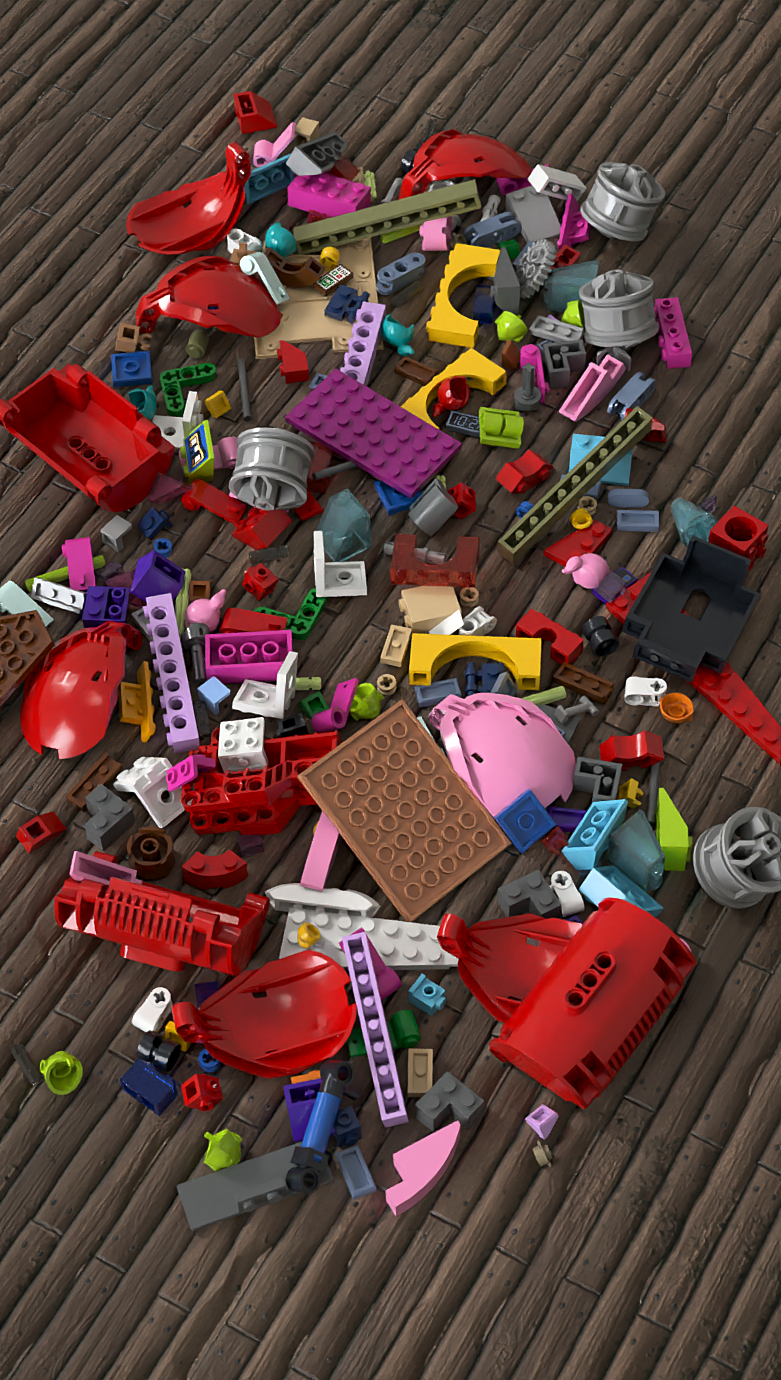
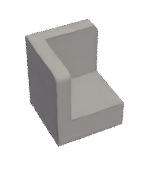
M116 515L101 529L103 543L119 552L124 548L122 536L132 528V524Z

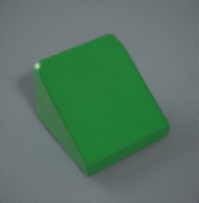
M516 240L497 243L500 251L501 248H506L510 259L519 256V244Z
M320 691L298 702L310 720H312L314 714L329 709Z

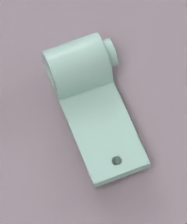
M256 252L241 259V270L247 275L258 272L276 305L290 299L263 253Z
M8 581L0 588V612L7 610L11 614L37 610L46 627L54 621L49 614L14 582Z

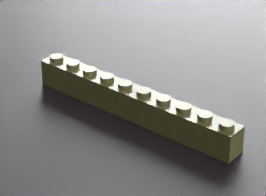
M474 179L294 227L296 247L299 255H305L321 251L326 247H336L423 224L427 221L481 208L480 195Z
M640 407L634 408L498 541V553L512 565L516 563L651 430L653 418Z

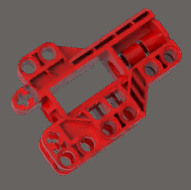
M220 727L215 729L212 733L211 745L199 746L198 750L194 751L192 749L189 752V757L191 755H205L206 758L215 759L214 769L198 773L195 779L182 786L181 803L184 810L190 812L192 830L198 835L239 831L244 837L281 833L300 806L317 804L297 776L343 743L339 731L315 732L313 734L279 738L272 737L271 739L264 738L263 747L269 761L268 765L264 766V769L249 770V768H245L244 771L230 772V770H226L224 773L218 758ZM221 818H228V821L224 824L217 823ZM201 820L206 821L203 826H195Z

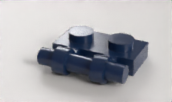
M340 285L325 308L324 316L342 321L346 316L347 321L353 323L356 319L357 310L361 309L362 303L369 302L370 294L365 291L362 295L358 296V290Z
M469 662L465 670V679L467 680V686L465 687L466 695L491 693L499 675L504 673L503 663H482V670H476L475 663ZM476 681H482V686H477Z

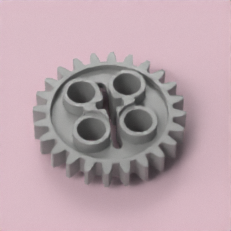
M542 238L537 243L534 242L532 248L528 247V252H524L523 258L519 260L520 264L516 266L517 271L515 274L520 284V298H529L530 295H534L535 290L539 291V286L544 285V280L548 279L547 274L552 271L550 268L555 263L553 260L556 258V255H554L556 253V246L546 239Z

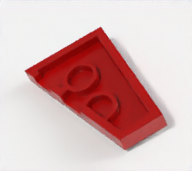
M593 520V523L588 528L578 529L544 549L543 555L566 567L568 560L574 556L580 557L587 553L595 554L611 536L612 528L597 520Z

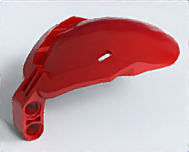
M456 129L446 130L431 136L418 150L414 158V168L403 179L399 199L426 193L428 185L432 181L455 177L491 176L494 178L525 179L530 176L531 167L518 152L498 140L482 135L463 134Z
M233 142L227 146L225 152L227 160L226 172H220L204 180L184 184L175 191H165L155 197L135 204L127 216L126 228L128 235L136 236L141 243L137 244L138 246L159 254H183L192 251L209 250L222 242L231 233L240 217L245 203L244 186L251 175L249 154L241 145ZM191 200L192 203L184 208L183 206Z
M222 256L198 257L179 265L159 281L156 290L141 298L135 314L136 326H140L139 333L142 334L152 332L158 318L162 314L167 317L185 320L204 328L217 327L224 332L257 338L273 332L281 323L283 316L277 310V305L260 275L257 273L247 275L241 270L240 265ZM211 306H218V307H219L218 309H210V310H208V307H211Z
M107 621L98 627L75 631L55 642V646L25 678L23 701L19 716L20 725L25 739L35 751L42 755L43 746L57 749L59 759L73 758L87 752L105 736L118 699L117 688L125 677L126 648L138 650L141 647L143 636L140 631L129 624ZM98 672H102L98 681L94 682L93 680Z
M528 913L477 922L468 929L464 920L459 916L444 914L437 934V940L444 951L458 958L460 977L477 1001L496 1021L505 1024L578 931L582 923L557 918L546 919ZM527 938L539 941V946L536 947L528 944ZM603 963L600 965L601 968H608L611 966L608 963ZM590 981L587 982L585 985L587 987H593L597 983ZM574 1000L570 1004L578 1006L582 1001Z
M305 950L268 962L261 968L242 971L241 975L236 976L224 987L203 1001L199 1010L191 1002L177 1003L171 1009L176 1032L183 1041L203 1043L208 1053L215 1060L239 1071L265 1079H272L297 1074L333 1057L343 1047L351 1034L356 1020L357 1004L354 1003L349 1006L345 986L351 982V979L345 969L329 956L320 952ZM266 991V997L254 998L253 993Z

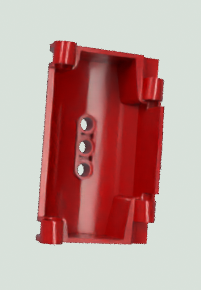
M68 364L60 370L52 368L9 401L0 399V425L106 511H126L142 502L160 484L173 459L175 446L162 437L161 429L147 417H144L142 413L138 412V409L112 387L79 364Z
M95 851L93 857L117 864V856ZM70 877L65 880L61 892L54 898L55 919L59 927L122 944L120 950L122 957L170 971H183L185 963H190L233 976L241 975L242 971L250 963L258 945L270 906L269 897L250 892L245 899L244 905H241V908L146 882L138 884L116 877H111L107 891L106 884L85 878L78 882Z
M607 897L600 901L598 904L599 910L589 915L501 1027V1035L498 1038L492 1039L489 1043V1050L497 1059L505 1063L509 1061L567 1102L572 1101L584 1110L588 1108L595 1097L599 1098L682 989L685 978L697 964L693 954L683 941L661 921L638 906L613 897ZM603 963H608L611 965L608 968L600 967V965ZM590 981L597 983L593 987H587L585 985L587 982ZM574 1000L582 1001L578 1006L570 1004Z

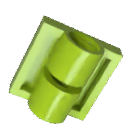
M480 407V444L519 449L524 425L523 417L519 416V412Z

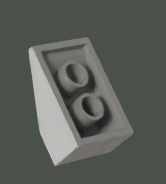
M533 185L506 194L505 211L511 212L515 220L521 224L522 229L520 233L527 243L529 240L537 243L542 238L550 240L560 236L561 225L548 195L538 193Z

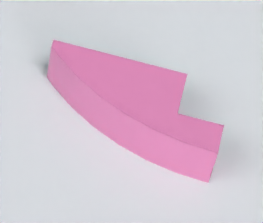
M606 355L600 366L591 362L559 410V413L575 422L583 418L615 386L626 370L625 365L609 355Z
M323 811L300 882V886L318 891H323L337 855L341 837Z
M78 851L74 852L70 876L78 882L85 878L106 884V891L109 888L111 877L142 884L141 880L135 879L136 870Z
M459 1121L393 1154L394 1166L403 1181L386 1190V1201L396 1217L425 1197L445 1173L459 1142Z

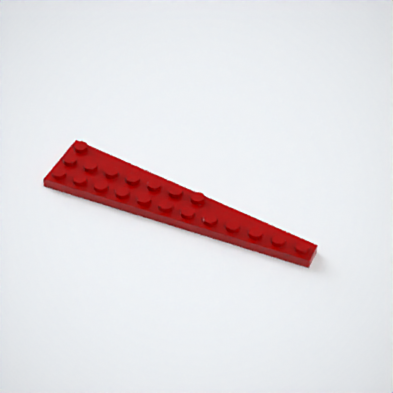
M651 572L606 603V609L621 623L624 624L627 614ZM683 608L681 613L689 616V614ZM728 662L722 674L701 666L693 682H687L781 765V726Z

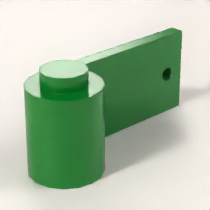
M412 1010L398 1011L392 1015L390 1022H386L392 1050L404 1047L409 1049L418 1045V1042L421 1040V1034ZM362 1027L352 1029L346 1041L351 1058L368 1055Z

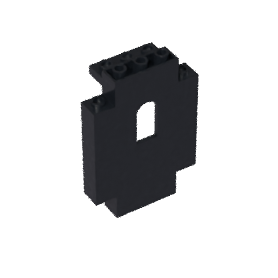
M695 536L691 537L683 560L662 553L625 618L622 632L638 638L632 657L690 682H693L701 666L722 674L756 608L761 594L743 586L749 572L751 560ZM696 591L706 593L711 599L700 621L681 613L690 595Z

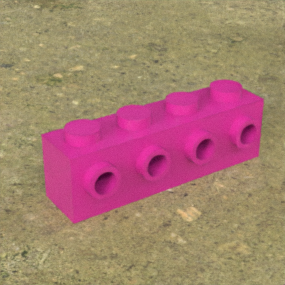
M678 297L655 299L654 314L655 320L658 323V345L663 349L661 351L662 361H666L667 369L691 367L692 351Z

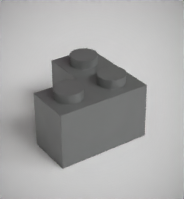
M582 339L543 344V364L550 389L569 387L570 372L585 370L586 352Z
M578 757L574 772L573 790L593 793L592 803L617 800L622 764Z
M102 784L85 797L88 812L93 816L84 824L87 838L99 849L105 851L135 824L133 808Z
M539 869L498 888V904L506 917L521 915L529 911L531 914L546 919L561 918V903Z
M448 1071L415 1104V1118L432 1132L449 1116L459 1121L463 1127L469 1130L484 1114V1100Z

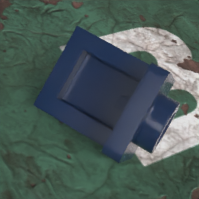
M152 507L136 526L148 539L152 540L165 525L172 528L173 524L169 521L171 517L164 510L158 511Z
M352 1106L338 1110L333 1125L337 1145L339 1148L354 1145L358 1140L362 1139L361 1126Z

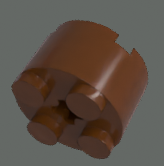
M154 826L143 827L139 829L137 834L129 838L127 852L131 869L137 871L136 877L154 880L166 878L170 874L175 864V853L172 839L163 829Z

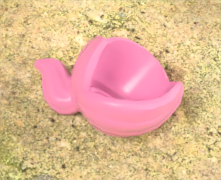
M587 553L580 557L574 556L570 558L562 573L573 574L575 583L585 588H597L609 576L610 569L607 562L601 556Z
M222 589L211 600L198 599L191 603L185 612V627L188 628L192 623H203L208 626L210 634L214 633L220 624V608L224 604L226 590Z

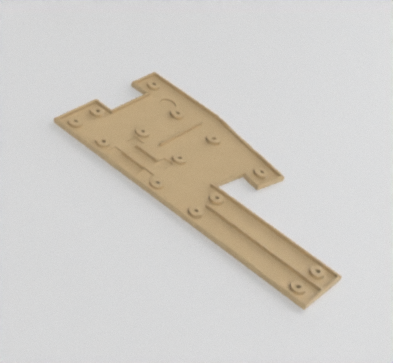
M363 167L331 169L325 172L331 176L365 185ZM320 215V220L328 219V217ZM371 237L333 247L340 253L338 265L342 264L352 271L354 278L343 285L358 290V296L362 295L365 291L370 294L368 301L378 304ZM265 240L262 250L263 254L267 250ZM291 254L285 258L293 263H303L312 257L319 262L321 255ZM313 284L301 288L283 285L290 299L277 304V310L283 314L281 323L270 334L260 338L254 337L256 359L277 358L276 349L280 348V340H284L287 343L332 340L333 353L349 352L348 342L349 338H353L352 328L354 323L357 324V320L355 319L353 323H349L346 316L342 321L324 316V310L337 289L324 296L313 288ZM382 334L377 350H383Z

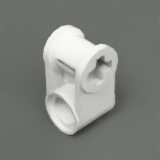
M232 229L231 233L227 235V245L230 253H233V249H239V242L247 243V250L260 252L263 249V244L258 238L252 237L240 229Z
M478 606L462 619L464 625L458 629V635L484 636L493 630L497 619L494 616L490 617L481 606Z
M629 677L626 680L624 700L629 705L659 707L660 698L666 695L667 684L659 678Z
M565 871L555 872L551 878L550 888L561 903V918L584 911L583 899L569 873Z
M162 987L154 989L143 1005L136 1011L132 1025L146 1033L149 1030L158 1033L163 1022L172 1011L173 1004L169 991Z

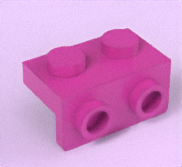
M191 755L167 770L166 781L168 783V791L173 792L195 779L200 772H208V770L214 769L215 759L206 758L205 755Z

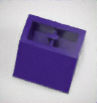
M153 550L138 559L130 592L146 602V597L171 593L173 601L183 587L186 571Z
M88 586L82 618L84 628L98 627L107 621L125 623L131 589L127 587Z
M321 1078L283 1086L294 1143L303 1141L320 1089ZM334 1127L332 1128L330 1135L335 1134Z

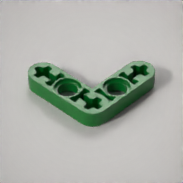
M198 364L166 370L161 373V387L170 417H182L184 415L185 405L181 392L182 387L209 383L216 379V367L213 364ZM187 374L193 375L192 378H184V376ZM177 392V395L169 396L168 393ZM177 403L178 409H174L173 404Z
M313 588L308 592L296 617L266 607H258L254 612L287 618L285 630H291L292 639L301 641L307 639L312 633L327 604V597H316V588ZM307 611L315 613L312 617H306L303 614Z

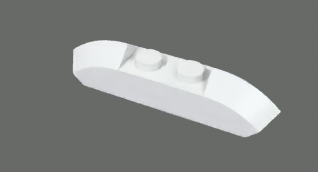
M289 883L265 891L266 896L270 898V904L277 911L289 912L291 907L373 918L381 907L366 894L350 889L341 891L337 888H323V891H318L300 886V883Z

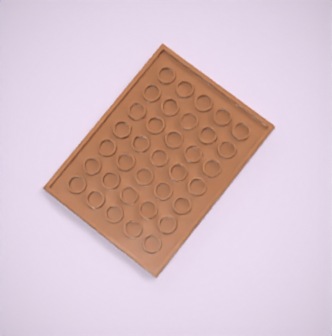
M403 699L297 776L406 922L414 921L512 844L484 805L468 787L465 780L457 774L452 763Z

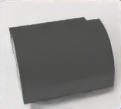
M436 478L409 507L411 510L409 516L420 529L432 537L436 531L441 529L446 520L454 515L458 505L454 497L447 493L443 483Z

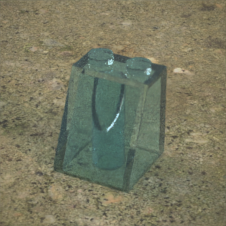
M594 260L552 269L548 279H545L544 288L548 289L544 294L547 311L565 312L568 302L582 301L579 297V289L598 277L599 261Z
M348 488L331 496L316 531H322L323 547L334 562H342L371 547L370 515Z
M640 809L609 835L606 861L612 866L617 867L636 885L648 893L652 889L656 890L663 882L665 855L645 813Z

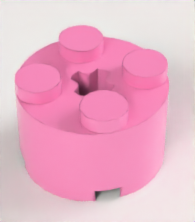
M452 216L424 222V225H420V236L424 238L422 241L423 251L451 250Z

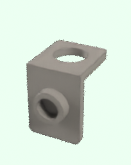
M618 346L606 347L597 353L596 365L600 366L603 361L601 360L602 356L608 352L609 356L625 365L626 372L630 371L631 357Z

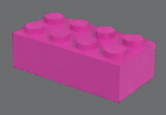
M327 173L305 176L297 175L288 186V206L328 218L370 207L371 187L344 178L331 176Z
M291 630L205 635L207 681L213 676L222 684L243 683L245 679L258 682L277 681V674L290 651L293 652Z

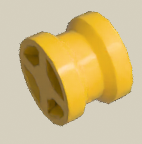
M326 247L322 250L319 263L326 268V271H330L338 266L339 251L333 247Z

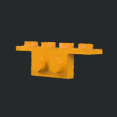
M143 661L137 671V684L120 682L118 686L120 722L140 725L142 742L147 743L150 736L154 735L156 725L153 723L154 705L151 703L153 689L150 687L151 670H149L148 662Z

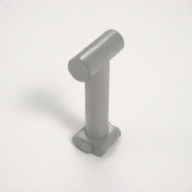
M583 696L579 700L580 705L567 709L559 705L555 709L554 716L561 724H564L570 716L588 711L595 717L598 715L599 710L586 696Z

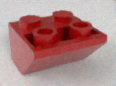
M252 91L233 94L235 113L242 134L277 128L269 101Z
M254 507L248 512L249 516L236 524L235 527L237 529L231 535L253 549L259 550L267 548L292 520L283 509L276 510L274 508L267 511Z

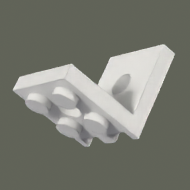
M189 391L183 418L158 415L153 417L152 422L161 429L162 437L175 446V453H179L180 447L183 446V439L203 422V414H200L201 400H198L197 392ZM170 432L175 433V434L172 435V436H167V435H166L167 433H170Z
M314 531L316 597L367 595L364 561L324 563L322 531Z
M291 651L288 653L277 674V685L245 679L233 700L232 709L260 714L264 717L283 719L284 710H288L290 699L295 697L298 653Z
M141 757L134 762L133 768L129 771L125 770L117 776L118 780L113 783V786L117 791L135 792L157 826L164 828L184 811L181 803L182 787L173 792L168 791L166 775L167 770L172 768V765L167 758ZM165 790L170 795L166 803L161 800V794Z

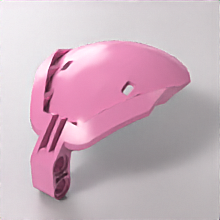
M477 693L465 699L450 694L435 706L429 714L431 724L440 730L448 759L452 763L454 770L465 780L474 795L493 817L527 789L534 793L544 808L549 806L559 796L564 802L567 801L574 785L576 767L574 752L562 737L553 721L531 701L495 693ZM474 753L483 759L481 764L472 757Z

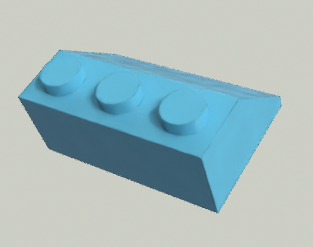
M291 154L251 171V175L244 186L245 203L247 205L284 189L292 183L294 173L286 164Z
M573 434L569 472L605 437ZM633 448L599 480L602 484L629 486Z
M626 799L592 803L561 851L576 870H592L598 864L601 855L608 848L610 841L619 831V827L624 821L628 805Z
M614 865L593 868L579 888V891L584 894V898L597 906L602 899L613 897L632 903L654 917H657L664 909Z

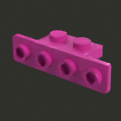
M572 193L568 194L567 202L565 203L566 208L562 227L560 228V238L557 242L559 250L565 244L571 247L572 244L589 240L592 225L583 217L581 211L578 212L579 204Z

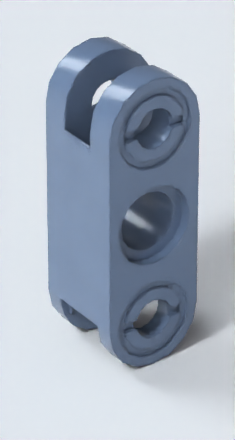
M504 212L470 225L464 231V237L467 241H471V246L487 248L498 242L514 238L520 233L522 226L515 220L511 212Z
M411 253L380 269L377 274L379 281L376 284V290L380 294L390 295L422 278L424 275L425 257L420 253Z
M637 372L613 397L607 412L611 415L617 413L621 415V420H623L626 408L634 409L637 406L641 407L654 392L657 381L653 378H648L644 381L645 375Z

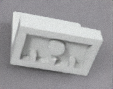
M263 717L221 722L218 758L224 773L226 770H230V772L244 771L245 768H249V770L264 769V766L268 765L269 761L263 747L265 729Z

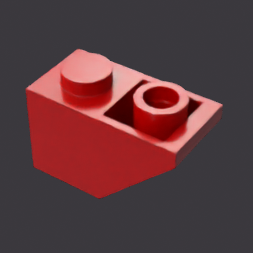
M280 340V348L276 350L278 361L282 360V365H279L281 377L285 376L286 384L309 381L306 353L286 341Z
M54 811L38 815L19 827L16 837L30 854L66 831V828Z

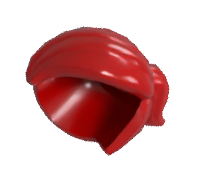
M464 376L449 377L441 383L438 389L439 402L432 408L434 418L442 415L446 409L454 411L463 408L467 404L470 397V389Z

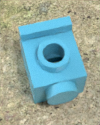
M424 974L420 975L408 991L409 1002L431 1016L437 1010L440 1011L447 1001L446 990L428 980Z

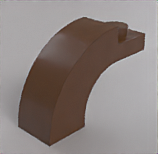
M270 247L264 252L281 284L288 287L301 288L310 286L320 279L326 269L312 257L303 263H293L284 259Z

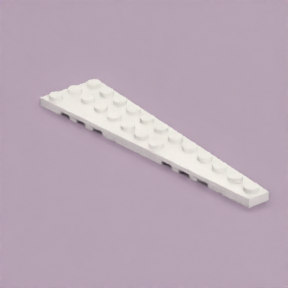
M291 907L289 908L279 959L305 950H312L331 957L345 971H349L346 955L338 942L342 940V937L349 936L362 927L386 967H390L393 970L450 969V967H458V958L444 951L437 940L440 926ZM304 922L313 924L321 934V939L308 949L302 948L297 940L298 928ZM527 938L528 944L536 947L539 946V941Z

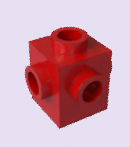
M461 482L447 491V493L454 497L458 505V509L454 513L456 517L462 520L476 511V491Z
M260 563L246 570L242 585L246 591L251 593L258 601H261L274 592L279 579L271 570Z
M195 1074L181 1085L186 1107L210 1111L223 1100L219 1079L206 1074Z

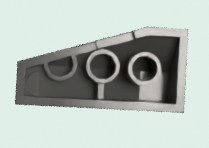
M337 132L330 133L296 146L286 164L298 176L323 174L332 169L348 143Z
M501 248L494 275V283L490 287V294L492 298L494 297L497 306L503 311L511 312L517 316L519 314L520 284L506 248Z

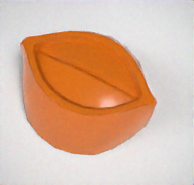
M669 693L660 698L659 708L667 721L676 724L692 721L694 714L693 704L686 695Z

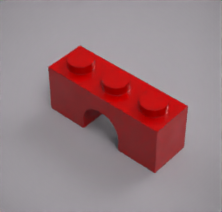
M532 608L516 624V638H540L541 641L547 640L552 642L550 659L560 665L564 662L572 665L583 653L584 640L578 634L568 631L561 624L553 622L543 613L537 612Z

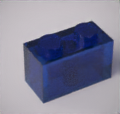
M139 1058L120 1078L122 1090L158 1116L178 1096L176 1082L169 1075L163 1076L152 1063L148 1061L145 1063Z

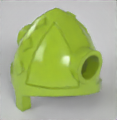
M582 301L568 302V307L561 318L562 322L581 327L586 331Z
M504 311L494 323L497 324L500 340H515L519 343L525 336L528 329L520 319L522 317L520 314L516 316L511 312Z
M371 683L360 684L357 686L349 712L356 721L360 718H377L380 714L381 701L384 699V696Z
M60 1051L50 1056L47 1060H42L40 1071L44 1073L48 1088L53 1093L65 1095L75 1090L80 1083L83 1067L80 1060L66 1051Z
M228 1129L222 1130L215 1135L206 1132L205 1137L210 1142L204 1159L205 1164L209 1165L214 1171H219L221 1168L237 1165L240 1162V1143L243 1139L237 1133L231 1132Z

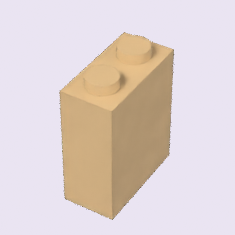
M451 580L401 590L402 599H399V607L401 612H405L406 628L412 629V633L422 634L429 632L457 610L460 611L462 617V611Z

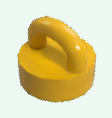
M585 508L575 510L570 516V522L576 529L588 528L593 523L591 515Z
M304 922L298 928L297 940L304 949L315 945L321 939L319 930L309 922Z

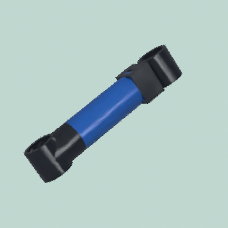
M329 1060L321 1067L320 1076L322 1082L301 1147L295 1146L290 1162L296 1166L292 1167L286 1174V1185L293 1192L314 1193L320 1186V1175L318 1172L324 1173L329 1158L324 1153L342 1097L344 1095L355 1101L360 1096L358 1091L346 1086L353 1081L355 1074L352 1064L348 1061Z

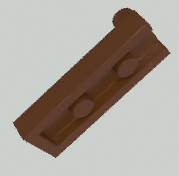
M566 662L553 675V682L597 700L603 705L610 699L614 690L613 682Z
M104 753L65 797L84 812L87 809L85 797L100 784L107 787L123 769L122 764L117 763L107 753Z

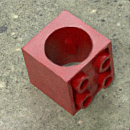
M733 505L710 530L708 542L750 559V571L758 558L761 559L766 553L765 544L769 538L767 534L769 525Z

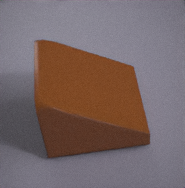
M508 340L502 352V367L515 370L520 362V353L512 340Z
M189 581V602H194L198 599L210 600L212 582Z

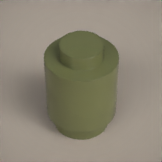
M196 330L191 334L186 346V352L189 356L193 358L204 356L209 343L208 334L203 330Z

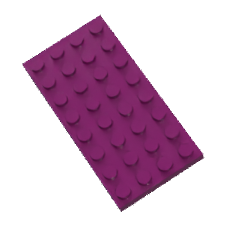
M338 369L331 372L285 416V421L411 499L462 449L461 442Z

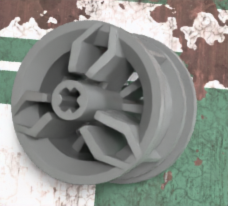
M605 162L599 166L595 183L580 210L583 217L602 235L612 239L641 241L647 235V228L659 203L665 197V191L655 178L639 165L631 164L628 166L626 163Z
M611 270L583 285L579 289V297L582 299L584 310L585 341L589 344L605 348L618 346L622 350H627L653 337L658 332V323L655 320L653 306V280L647 276L632 272L623 274L622 270Z
M253 428L242 432L237 439V461L233 476L229 481L231 493L238 499L267 511L274 508L276 510H287L302 506L307 500V474L315 454L312 444L303 437L280 428Z
M746 807L734 813L726 823L715 825L701 834L694 847L693 865L699 883L713 900L729 908L744 909L758 903L766 894L781 891V817L765 808Z

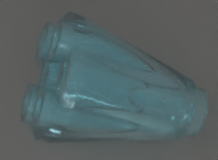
M677 498L671 504V513L683 544L688 547L692 536L708 542L710 530L718 522L716 517L683 498Z

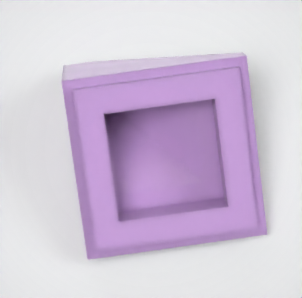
M543 1104L527 1116L525 1120L545 1140L559 1115Z

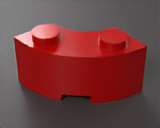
M528 449L518 460L507 462L495 479L511 493L523 494L542 480H546L554 466L539 453Z
M645 730L632 736L612 735L599 745L601 761L622 764L621 771H627V767L640 765L641 769L647 768L665 759L661 736Z
M231 850L217 856H207L196 852L181 866L184 881L194 887L205 890L223 887V889L230 888L248 877L247 863Z

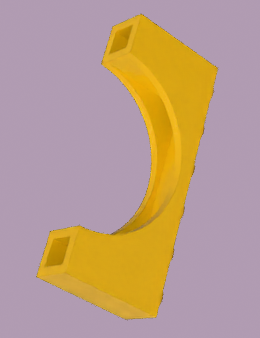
M456 243L454 251H450V263L446 264L445 278H442L440 282L441 291L436 294V306H433L431 309V321H428L426 325L429 341L469 348L475 347L479 334L478 321L458 313L450 304L449 298L460 284L470 279L486 276L494 277L500 250Z
M470 348L467 352L462 353L455 362L449 364L442 373L436 375L430 383L423 386L412 398H408L401 407L439 429L429 418L427 410L433 400L438 397V389L446 378L453 376L471 377L473 380H466L469 388L480 389L494 395L506 385V370Z
M412 633L409 685L431 686L435 673L446 663L461 657L481 656L503 663L513 673L518 690L539 691L540 638Z

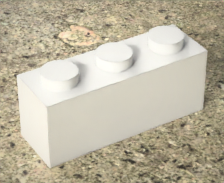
M537 164L528 178L538 193L567 200L568 194L572 193L578 201L586 190L584 184L575 174Z

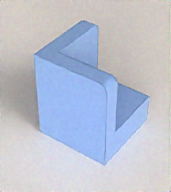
M215 676L197 688L199 701L215 715L219 713L218 703L230 695V690Z

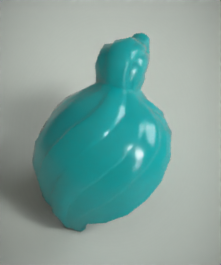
M280 222L274 223L268 229L265 236L266 248L270 247L284 259L296 251L295 237L288 230L282 228Z
M391 314L387 315L381 326V334L385 341L390 345L396 346L397 353L403 357L410 354L414 355V349L408 345L414 337V324L406 328L399 321L393 319Z
M148 386L146 390L138 388L128 392L131 404L144 417L151 420L155 415L157 398L153 391V386Z

